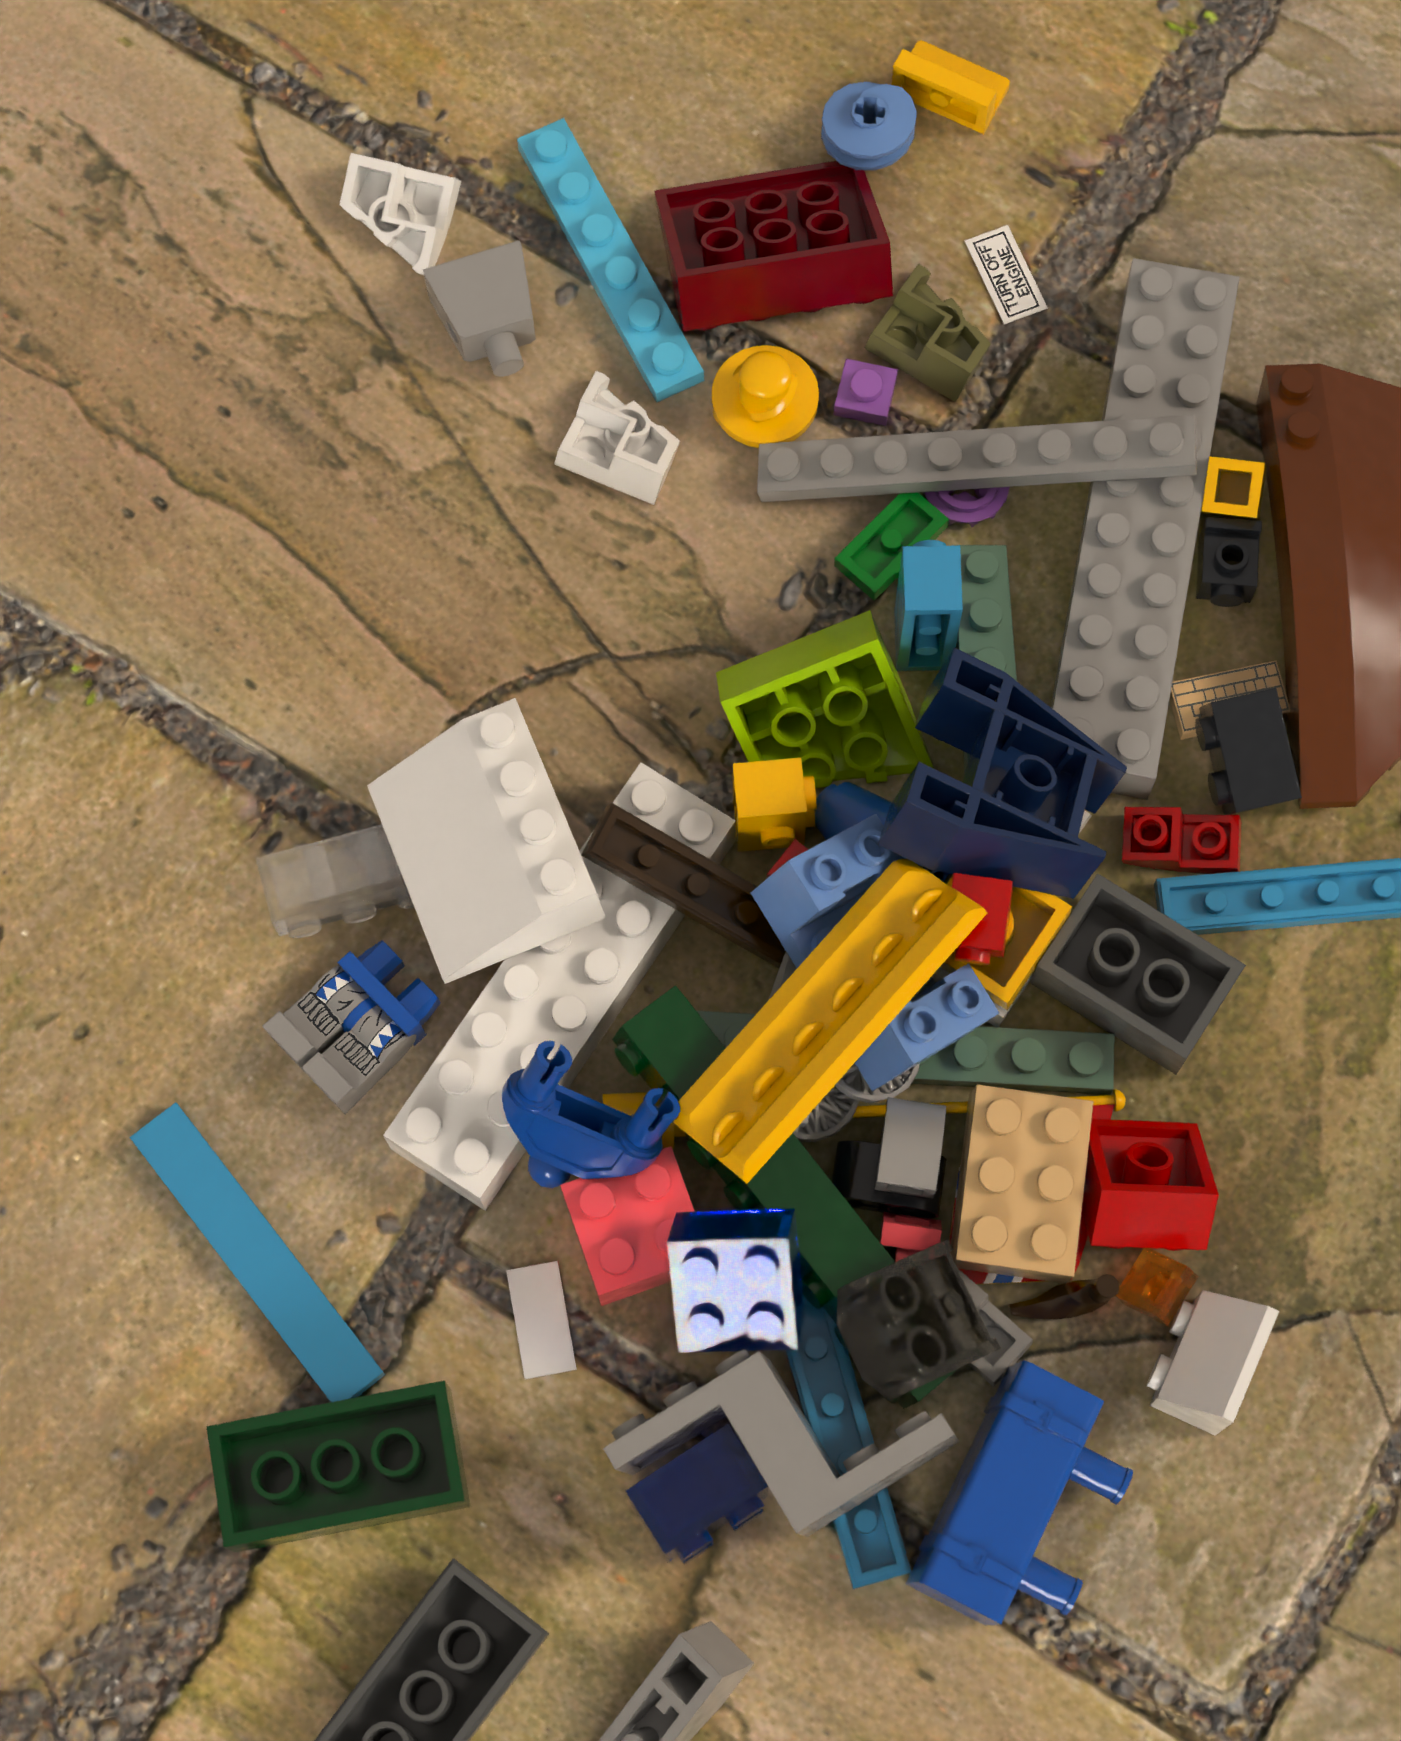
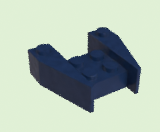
M954 648L926 691L915 728L970 754L963 781L961 782L918 762L890 805L878 845L930 870L949 874L959 873L1013 881V887L1074 899L1104 860L1107 852L1078 838L1084 811L1087 810L1093 814L1098 811L1126 773L1127 766L1006 672Z

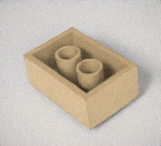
M978 1084L975 1086L968 1097L949 1256L951 1265H955L959 1269L1065 1283L1074 1277L1094 1101Z

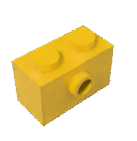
M801 757L733 763V808L736 820L738 852L787 848L795 839L801 844H805L806 827H815L814 810L817 809L814 776H803Z

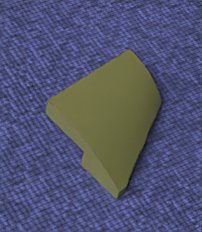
M918 264L900 288L892 306L871 333L864 348L956 402L977 370L991 343L977 327L966 321L963 317L962 309L952 298L944 301L940 300L927 284L931 273L927 268Z

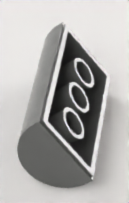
M453 1558L314 1741H470L550 1633Z

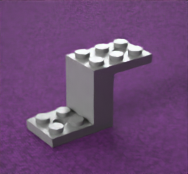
M742 1350L717 1365L715 1370L719 1376L709 1383L697 1387L695 1382H691L668 1395L663 1400L667 1409L656 1416L646 1419L643 1414H639L612 1431L615 1441L603 1449L615 1470L635 1475L727 1417L796 1534L808 1537L959 1443V1440L942 1413L931 1419L927 1412L924 1411L895 1429L899 1440L882 1451L874 1444H871L846 1459L843 1465L848 1472L840 1476L772 1361L760 1351L754 1355H749L746 1350Z

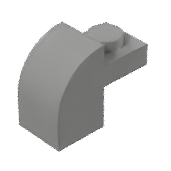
M887 1098L874 1190L926 1198L934 1197L943 1144L946 1106Z

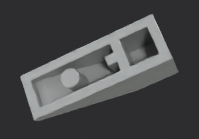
M712 1621L680 1633L599 1741H690L721 1708L754 1663Z

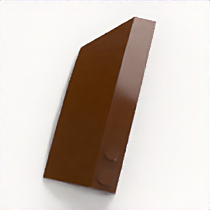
M1320 363L1265 365L1256 409L1264 463L1267 465L1266 477L1280 592L1286 696L1290 707L1286 720L1291 753L1302 798L1298 799L1299 809L1356 807L1369 793L1371 786L1387 770L1390 771L1401 759V387Z

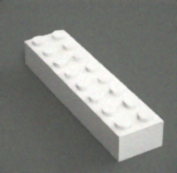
M641 762L613 801L615 805L719 865L736 841V820ZM591 835L589 836V838L587 839V841L584 843V845H583L582 848L580 849V854H582V852H583L585 846L587 845V843H588V841H589ZM583 856L582 859L593 882L606 918L505 959L383 1135L391 1150L485 1211L526 1152V1149L508 1123L503 1109L502 1088L509 1076L518 1070L526 1068L540 1043L554 1041L555 1045L548 1055V1059H552L560 1044L570 1052L572 1057L570 1069L558 1083L563 1087L569 1088L685 916L683 913Z

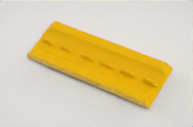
M907 858L893 861L678 1101L680 1113L673 1122L748 1184L987 914L986 910L956 889L945 884L917 863Z

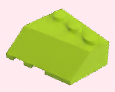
M871 610L716 672L720 703L748 762L801 757L803 776H814L815 788L828 787L832 781L866 778V783L887 781V776L911 774L918 762L935 769L920 730L915 728L917 719Z

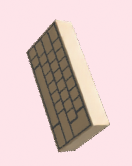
M1277 661L1172 682L1169 700L1180 740L1197 737L1195 720L1196 718H1201L1200 707L1211 702L1268 689H1277L1283 719L1287 718L1290 706Z

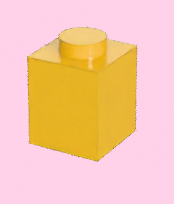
M1209 456L1202 512L1212 515L1259 520L1267 465L1263 462Z

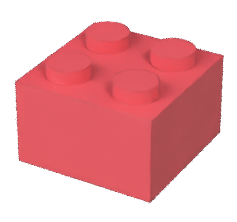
M671 1146L662 1149L653 1164L636 1174L613 1178H578L560 1185L601 1306L711 1268V1255Z

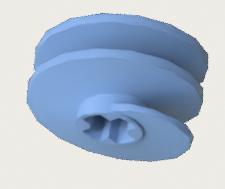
M867 81L848 84L834 92L824 106L821 139L828 154L841 165L855 170H878L893 165L907 153L914 139L917 110L912 97L900 86Z

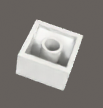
M1205 1290L1200 1292L1192 1304L1183 1300L1169 1331L1178 1336L1171 1356L1169 1358L1163 1354L1159 1355L1147 1382V1387L1156 1390L1149 1406L1212 1435H1217L1231 1425L1236 1418L1279 1311L1266 1305Z

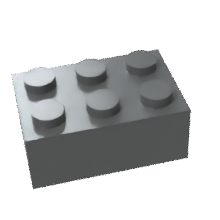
M1097 873L1039 961L1030 983L1105 1031L1115 1034L1116 1038L1177 1075L1246 965Z

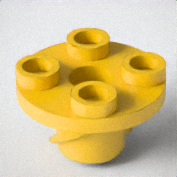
M759 345L735 353L719 368L712 385V408L715 420L730 437L751 447L759 448V444L792 442L810 427L818 409L819 389L813 371L801 357L777 346Z

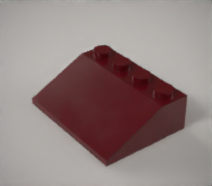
M830 161L654 190L675 301L683 331L695 329L710 330L719 325L749 320L764 321L773 316L797 312L813 313L827 307L851 303L867 304L875 299L893 297L890 240L864 170H855L841 165L837 161Z

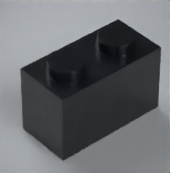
M1276 688L1211 702L1199 708L1201 718H1196L1195 720L1196 735L1202 751L1209 750L1214 771L1208 774L1209 791L1213 803L1216 806L1222 805L1224 815L1236 814L1302 798Z

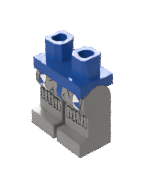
M383 940L366 950L358 958L349 951L337 962L339 965L324 974L312 989L283 1014L279 1011L262 1026L272 1039L344 1114L409 1051L412 1045L415 1046L427 1035L422 1025L441 1004L435 993L419 978L414 980L396 998L389 992L384 985L405 965Z

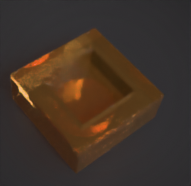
M1144 1248L1121 1283L1119 1291L1115 1296L1124 1305L1168 1326L1198 1279V1276L1188 1266L1150 1248Z

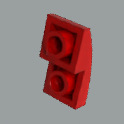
M1125 807L1122 862L1123 864L1188 873L1216 874L1240 872L1242 825L1240 815L1183 814L1181 807Z

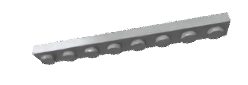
M1195 415L764 443L759 444L757 494L761 502L1197 475Z

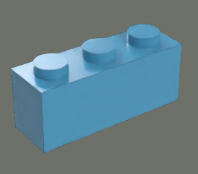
M923 540L915 543L913 546H903L894 607L896 671H940L950 653L956 647L963 611L960 545L946 546L944 542L939 540Z

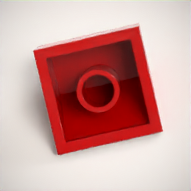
M1092 1119L1082 1201V1211L1091 1246H1106L1114 1249L1125 1247L1160 1248L1170 1251L1182 1249L1207 1250L1219 1193L1198 1124Z

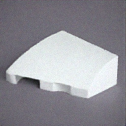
M351 153L339 205L356 220L363 222L371 229L374 236L383 244L395 250L411 264L414 271L424 275L423 269L435 266L451 223L461 180L409 168L394 162Z
M595 371L580 400L576 417L558 449L554 465L654 505L680 441L665 427L653 423L648 418L646 411L634 400L626 405L607 389L610 379L605 374Z

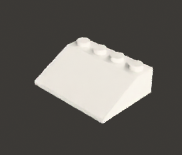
M516 698L460 720L367 785L445 984L606 918L593 882Z

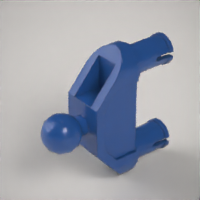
M554 1041L540 1043L526 1068L512 1073L502 1088L503 1109L513 1132L530 1155L528 1159V1172L536 1183L541 1187L555 1188L564 1184L571 1175L581 1179L613 1178L633 1175L645 1170L659 1156L662 1150V1135L680 1113V1104L677 1098L670 1092L666 1094V1097L659 1106H655L662 1095L663 1089L654 1088L648 1091L634 1115L630 1116L559 1085V1081L572 1065V1057L570 1052L560 1044L552 1059H548V1055L554 1048Z

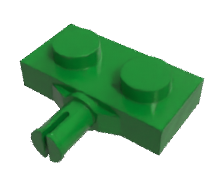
M918 492L900 493L835 557L834 567L875 601L899 578L903 546H913L915 543L923 540H936L948 528L949 518Z

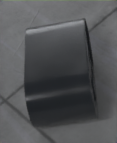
M852 1140L839 1141L837 1143L832 1183L852 1208L929 1219L939 1217L947 1160L945 1157L941 1156L937 1188L934 1197L926 1198L874 1190L881 1144Z

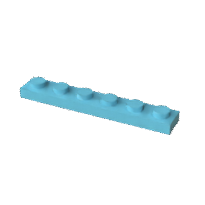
M562 118L517 138L520 154L656 403L703 382L704 371L565 119Z

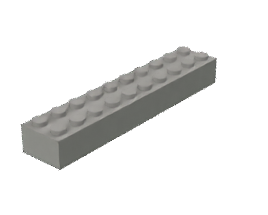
M1136 258L1132 260L1125 286L1101 421L1195 415L1197 475L1090 482L1051 708L1127 766L1126 773L1111 793L1148 800L1157 777L1240 276Z

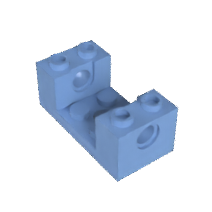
M877 814L788 860L751 892V895L796 968L801 965L893 861L904 859L903 856L878 845L883 824ZM969 963L936 983L931 976L859 1057L855 1064L873 1092L960 1040L998 1015L999 1011Z

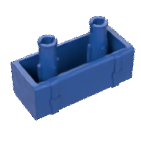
M1022 1360L1008 1367L995 1396L991 1397L984 1410L986 1415L929 1535L924 1536L919 1547L921 1552L906 1584L984 1625L1002 1624L1017 1590L1067 1615L1078 1598L1083 1580L1074 1578L1033 1555L1069 1479L1109 1499L1115 1505L1120 1502L1130 1484L1133 1475L1132 1469L1125 1468L1084 1447L1104 1401L1028 1361Z

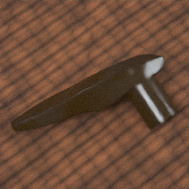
M1110 1274L1102 1275L1096 1280L1071 1281L1055 1286L1036 1298L1009 1304L1010 1312L1013 1316L1033 1319L1077 1317L1093 1312L1107 1304L1118 1293L1119 1282Z

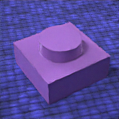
M846 358L834 405V415L886 426L898 369Z

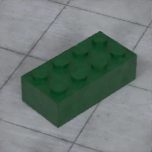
M445 1380L206 1426L223 1546L234 1553L471 1507L452 1392Z

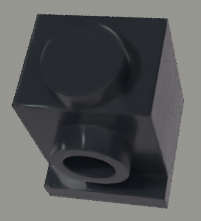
M1206 517L1198 540L1196 599H1207L1212 604L1221 607H1234L1241 605L1243 602H1251L1258 586L1259 538L1262 521ZM1224 560L1238 561L1240 563L1236 565H1230L1226 563Z

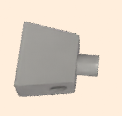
M520 240L423 269L430 302L465 361L471 362L488 357L492 371L496 376H508L518 372L524 366L518 347L530 344L536 339Z

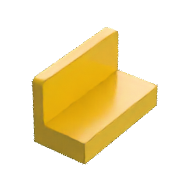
M919 40L911 52L902 49L893 65L891 85L902 87L912 97L914 104L984 134L1009 90L1010 80L932 44Z

